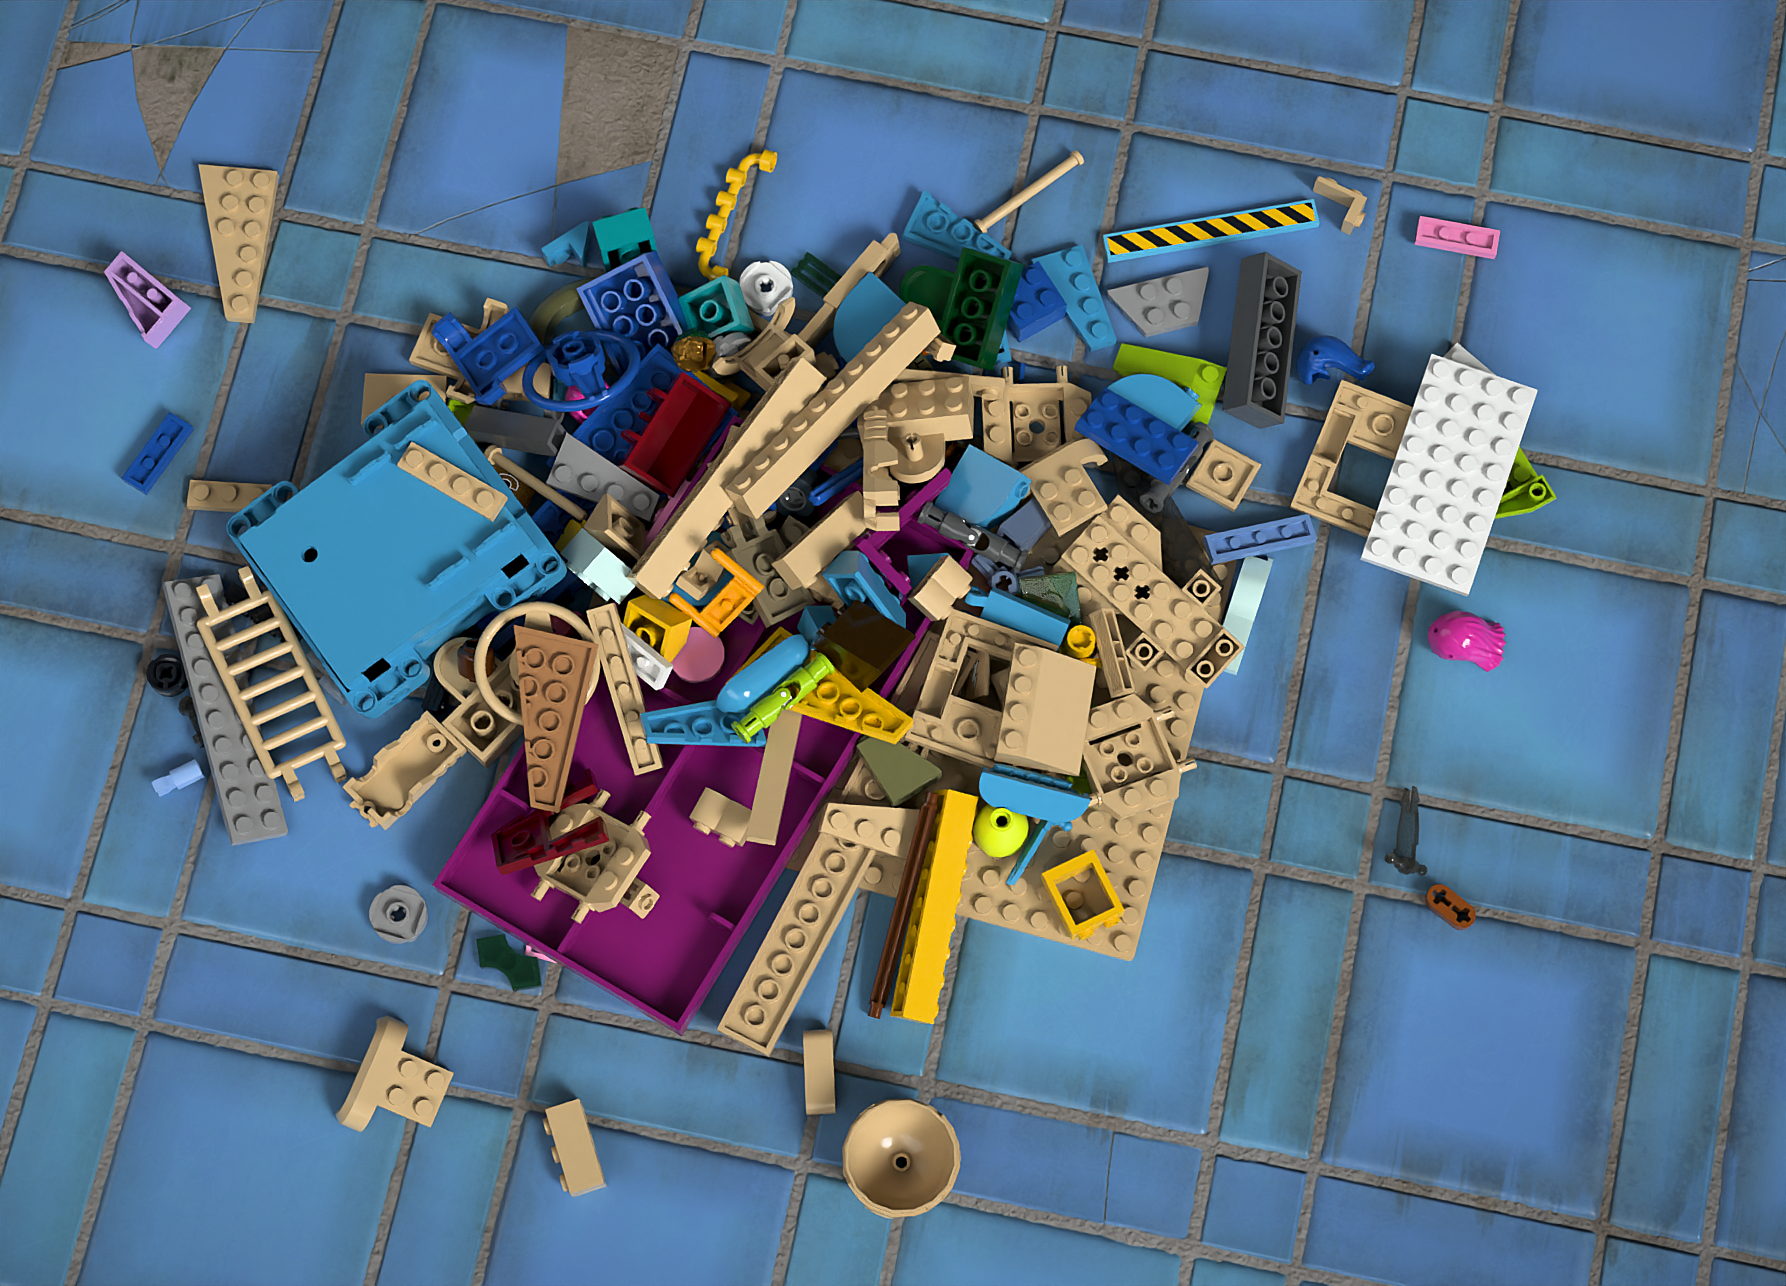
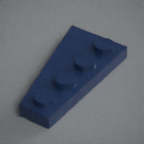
M569 570L560 582L535 601L549 602L567 607L575 600L573 595L583 587L587 591L591 587ZM526 614L514 618V621L508 627H503L497 631L489 644L493 647L494 653L505 656L515 648L514 625L524 627Z

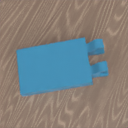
M972 586L964 602L972 606L984 607L980 617L967 610H962L966 614L1058 645L1057 652L1071 622L1064 617L995 587L988 593L976 586Z

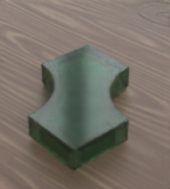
M505 934L476 939L481 969L489 968L503 973L509 979L514 992L542 987L538 957L522 956L516 953L509 946Z

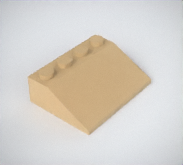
M1015 643L1010 660L994 761L1079 776L1096 666L1045 648Z

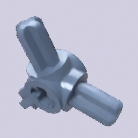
M976 554L971 561L972 565L988 579L986 584L991 589L993 587L998 588V585L1002 584V578L1006 577L1008 581L1012 580V584L1008 586V591L1006 592L1014 596L1022 593V579L1046 576L1042 566L1020 571L1017 574L1014 572V569L1008 570L1005 566L1000 568L993 561L980 554Z

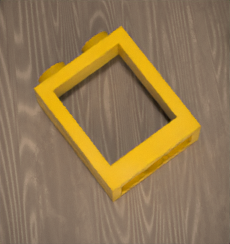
M1094 849L1042 873L1041 881L1071 940L1079 938L1080 941L1085 940L1095 934V929L1103 925L1107 929L1121 922L1120 917L1123 916L1125 910ZM1093 868L1112 909L1075 925L1056 884Z

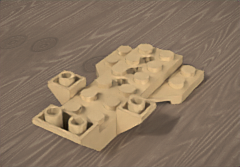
M1117 495L1108 505V509L1092 521L1046 576L1074 573L1065 598L1075 578L1079 611L1084 616H1089V614L1101 608H1113L1115 614H1125L1135 623L1143 633L1125 651V654L1142 670L1146 672L1167 652L1207 689L1245 648L1228 630L1205 611L1222 587L1202 569L1192 577L1183 589L1175 584L1163 573L1161 532L1120 495ZM1106 548L1108 550L1106 553L1108 559L1097 562L1095 560L1097 556L1094 554L1095 551ZM1118 567L1121 569L1127 567L1129 569L1127 580L1121 578L1118 581L1115 578L1118 575L1115 573ZM1147 585L1150 588L1148 591L1150 594L1149 598L1145 599L1142 597L1138 599L1136 597L1138 594L1136 589L1139 586L1144 588Z

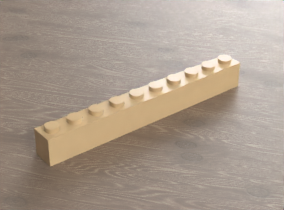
M913 302L905 305L847 363L846 367L772 439L762 452L755 456L752 462L733 479L725 490L740 513L757 520L941 332L928 307Z
M803 357L792 358L626 576L630 582L651 599L660 600L661 597L665 598L672 591L674 580L678 575L680 576L688 570L691 564L689 560L695 553H699L706 546L707 536L711 531H715L721 526L724 521L723 515L728 509H732L735 506L725 488L806 407L809 401L823 390L821 385L827 378Z

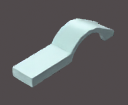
M1254 556L1246 557L1236 583L1223 627L1245 647L1274 559L1268 558L1266 561ZM1245 648L1227 666L1224 672L1237 675Z

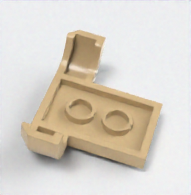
M487 297L483 307L484 318L481 328L477 329L465 324L462 325L474 339L509 312L507 304ZM429 313L409 362L411 365L458 380L455 386L449 385L446 396L470 404L475 401L474 397H476V394L448 351L432 334L434 324L443 317Z
M1076 438L1019 469L1018 471L1032 480L1029 485L1027 495L1020 500L1011 516L1021 509L1022 501L1033 493L1058 536H1061L1107 510L1105 501L1082 466L1088 462H1096L1100 466L1108 461L1100 446L1089 438Z
M388 1015L381 1017L375 1022L377 1026L348 1096L342 1107L336 1112L337 1120L343 1126L357 1132H362L369 1123L376 1107L379 1106L431 1128L454 1073L401 1051L408 1032V1024Z

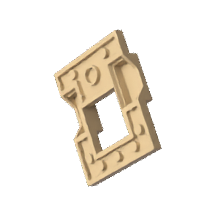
M1341 380L1290 508L1368 538L1377 510L1328 492L1327 489L1346 442L1394 461L1413 407Z
M953 609L945 624L912 717L914 719L913 726L907 731L905 741L982 768H993L995 763L1017 768V765L994 761L1002 713L951 694L968 647L1010 661L1015 643L1041 647L1057 652L1058 645Z

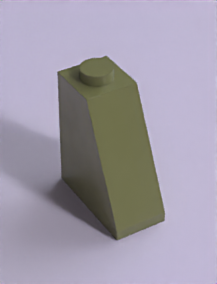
M864 735L860 738L859 744L856 745L859 757L892 808L899 806L942 779V772L937 766L899 742L892 744Z

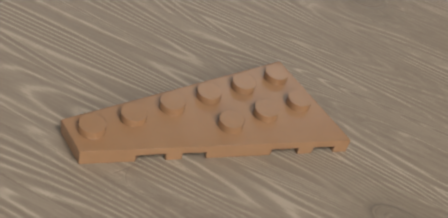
M514 625L530 806L560 813L599 644Z

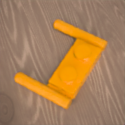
M719 548L711 551V557L733 574L734 577L709 601L701 612L678 593L674 592L669 596V602L691 617L695 623L714 638L764 588L761 582Z

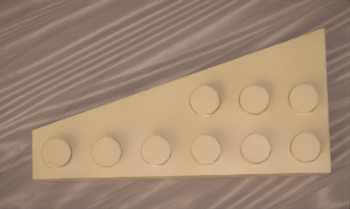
M198 164L225 317L227 321L254 323L279 174L277 171Z

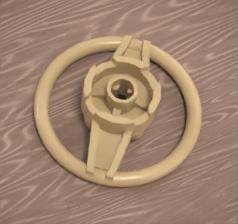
M526 602L506 609L488 624L476 647L474 673L483 698L497 714L518 725L523 726L522 713L510 709L498 699L492 691L486 675V654L489 644L497 631L510 620L526 614L524 627L553 634L551 614L565 620L574 627L583 641L596 643L591 630L580 617L554 603ZM515 646L511 654L509 666L511 676L519 686L517 650ZM599 650L597 651L585 705L593 695L600 675Z

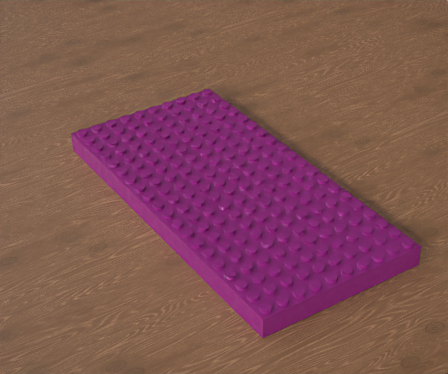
M735 415L732 417L660 531L706 470H708L707 463L714 461L720 454L731 426L740 427L744 420ZM822 465L817 474L823 483L838 472ZM856 482L852 483L817 506L810 516L796 520L811 528L846 496L856 491H859L863 496V486ZM897 505L876 506V511L889 513L895 507L899 510L901 507ZM777 511L775 520L766 525L772 530L776 529L779 532L788 517L781 515ZM914 516L900 531L877 550L885 552L892 561L890 565L897 572L901 570L907 576V557L910 555L948 553L965 571H967L974 558V551L965 547L962 541L948 539L939 534V530L925 523L919 524L917 522L919 517ZM720 527L717 530H715L716 532H719L721 534L725 532ZM864 536L856 537L853 540L855 546L849 551H856L858 549L857 545L865 539ZM636 586L620 604L614 601L622 624L628 601L645 595ZM909 600L901 608L906 613V629L912 632L916 638L868 686L869 689L885 700H888L917 653L928 630L930 631L935 623ZM821 601L820 604L815 603V604H813L812 606H831V605L828 604V603H824V602ZM804 610L766 628L760 616L754 625L737 616L718 635L725 649V663L721 672L710 681L689 683L680 679L672 669L664 687L655 690L637 675L647 711L651 712L717 700L719 693L726 685L725 683L780 626L792 635L800 634L797 626ZM692 620L690 628L700 626ZM600 660L598 683L593 695L584 707L567 783L571 781L575 784L586 776L584 771L590 768L595 775L598 792L575 804L592 803L600 789H603L611 795L602 807V810L607 815L628 826L633 824L641 810L651 816L642 830L645 833L644 837L648 840L651 854L636 875V878L659 894V899L654 907L642 919L632 910L618 903L616 907L600 913L596 910L594 912L589 910L581 924L570 918L580 904V901L571 895L549 887L541 901L530 895L540 881V876H538L534 866L501 875L496 866L491 834L519 815L523 814L526 817L536 810V808L530 806L525 741L432 885L438 893L682 1037L857 751L856 745L859 744L860 738L865 734L803 714L775 846L745 841L743 847L735 844L731 848L718 840V834L710 831L706 835L693 827L695 823L689 817L706 787L752 810L765 747L657 744L664 767L635 776ZM770 726L763 728L766 742ZM555 813L547 817L549 828L551 827L559 813ZM600 854L594 856L591 865H595L600 860ZM565 859L558 868V872H560L564 867Z

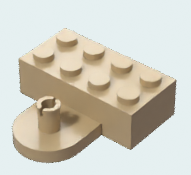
M969 376L890 384L857 419V427L864 450V412L887 410L888 442L898 450V464L889 466L891 474L897 480L905 483L927 481L935 477L944 466L945 441L973 438L974 398Z
M454 638L446 642L438 650L434 659V672L438 681L461 703L442 724L487 769L524 732V726L512 723L497 714L483 698L477 683L471 682L459 674L457 650L465 641L472 638ZM511 654L503 662L494 656L495 670L487 678L489 685L503 704L516 712L522 713L520 688L515 683L510 672Z

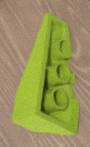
M1121 343L1112 368L1124 378L1136 374H1150L1165 378L1183 390L1188 386L1200 396L1197 401L1202 404L1201 408L1189 422H1203L1207 425L1227 372L1226 367L1202 359Z

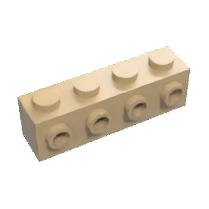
M856 491L842 499L771 563L792 590L801 586L806 589L818 579L816 574L821 569L824 572L835 560L834 557L842 551H849L855 546L853 540L856 537H863L871 530L865 527L864 499L862 494Z

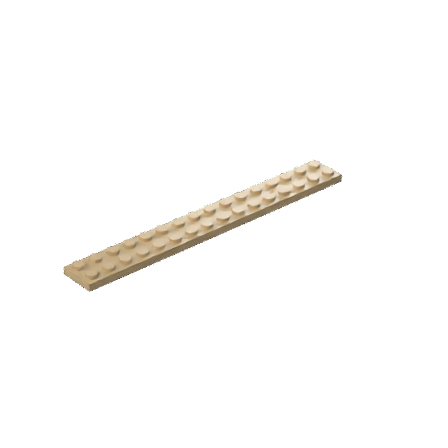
M929 630L890 702L911 718L913 717L941 636ZM967 649L951 695L959 696L972 671L978 654ZM906 734L898 741L924 759H926L930 751L928 748L905 741ZM860 758L836 804L892 808ZM820 833L717 1028L718 1032L767 1057L770 1056L877 851Z

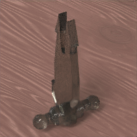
M1412 786L1411 801L1410 790L1404 789L1400 803L1402 807L1397 830L1396 849H1393V853H1387L1384 859L1386 863L1394 864V867L1402 874L1408 875L1416 872L1418 875L1424 876L1427 874V867L1419 865L1415 860L1416 845H1418L1419 841L1418 803L1420 802L1418 790L1415 786Z

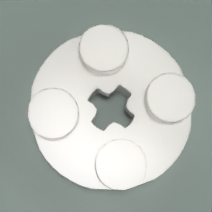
M754 262L740 276L739 283L746 306L753 312L761 313L763 316H771L776 312L777 306L781 301L792 297L793 284L791 275L778 262ZM770 282L772 284L771 291L762 292L760 284L767 285Z

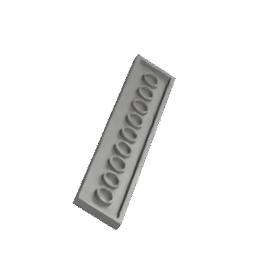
M220 575L164 582V594L230 845L235 846L286 836L288 829L275 780L268 778L197 627V621L207 616L197 595V587L207 584L219 611L228 607L226 598L223 596L224 590ZM231 618L210 627L216 641L235 634ZM238 645L222 651L228 666L242 660ZM245 671L233 676L240 691L249 687ZM253 698L246 700L245 703L251 715L257 714ZM257 725L259 733L263 739L260 725Z

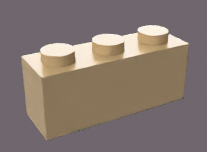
M576 1099L545 1109L547 1118L543 1119L547 1135L553 1134L555 1146H552L551 1150L555 1163L561 1162L564 1173L560 1174L559 1177L564 1192L569 1191L572 1197H576L606 1187V1181L581 1100Z

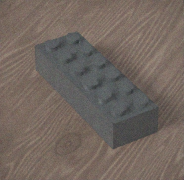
M1267 252L1241 259L1222 411L1258 429L1284 423L1302 271Z

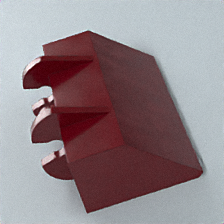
M683 371L675 375L665 392L654 387L648 390L646 395L656 402L657 405L650 416L642 411L638 415L640 419L646 422L639 434L628 429L620 434V437L631 446L618 467L641 483L672 498L679 490L731 407L728 401Z

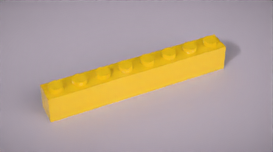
M950 789L935 790V794H939L936 805L938 810L911 908L890 1013L891 1017L923 1024H934V1019L938 1015V998L945 981L943 973L945 963L950 955L949 943L951 933L956 925L955 912L961 899L960 887L962 877L967 870L966 857L968 848L971 846L973 839L971 831L973 821L978 814V797Z

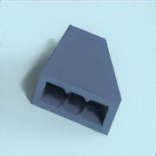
M1034 497L1002 523L996 535L1008 540L1009 545L1021 551L1025 549L1029 551L1047 533L1052 524ZM1000 561L995 563L1000 568L1005 566L1008 570L1012 569V567Z

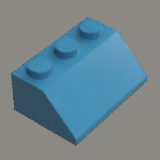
M842 551L822 573L844 604L846 603L850 607L858 599L906 629V613L901 608L900 601L889 592L884 585L883 578L874 572L868 564V558L859 551Z

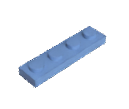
M1309 514L1209 534L1203 538L1211 565L1315 543L1317 540Z

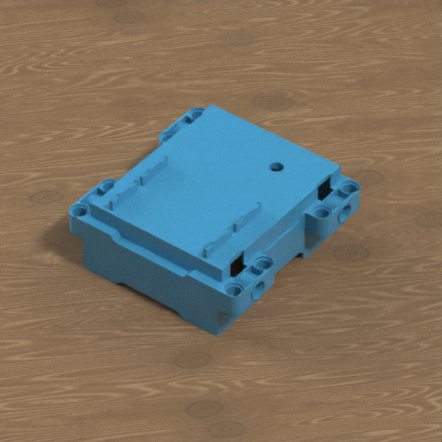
M425 380L413 382L371 413L363 423V430L370 440L300 491L289 481H281L232 516L226 525L228 535L319 658L321 664L351 706L367 719L379 717L425 683L430 675L428 665L432 663L430 661L432 656L446 642L458 637L493 611L497 610L502 613L512 606L537 600L547 590L560 582L567 573V566L563 558L432 385ZM428 391L429 396L426 399L419 401V396L423 392ZM384 425V429L381 432L374 434L377 426ZM414 442L506 495L508 500L494 522L399 469L397 464L410 443ZM289 492H293L292 498L283 502L284 496ZM248 525L247 531L238 536L239 529L242 526ZM310 548L317 550V558L313 562H306L304 556L306 550ZM522 554L530 564L511 578H508L501 569ZM381 658L385 659L391 668L375 680L370 681L363 672Z

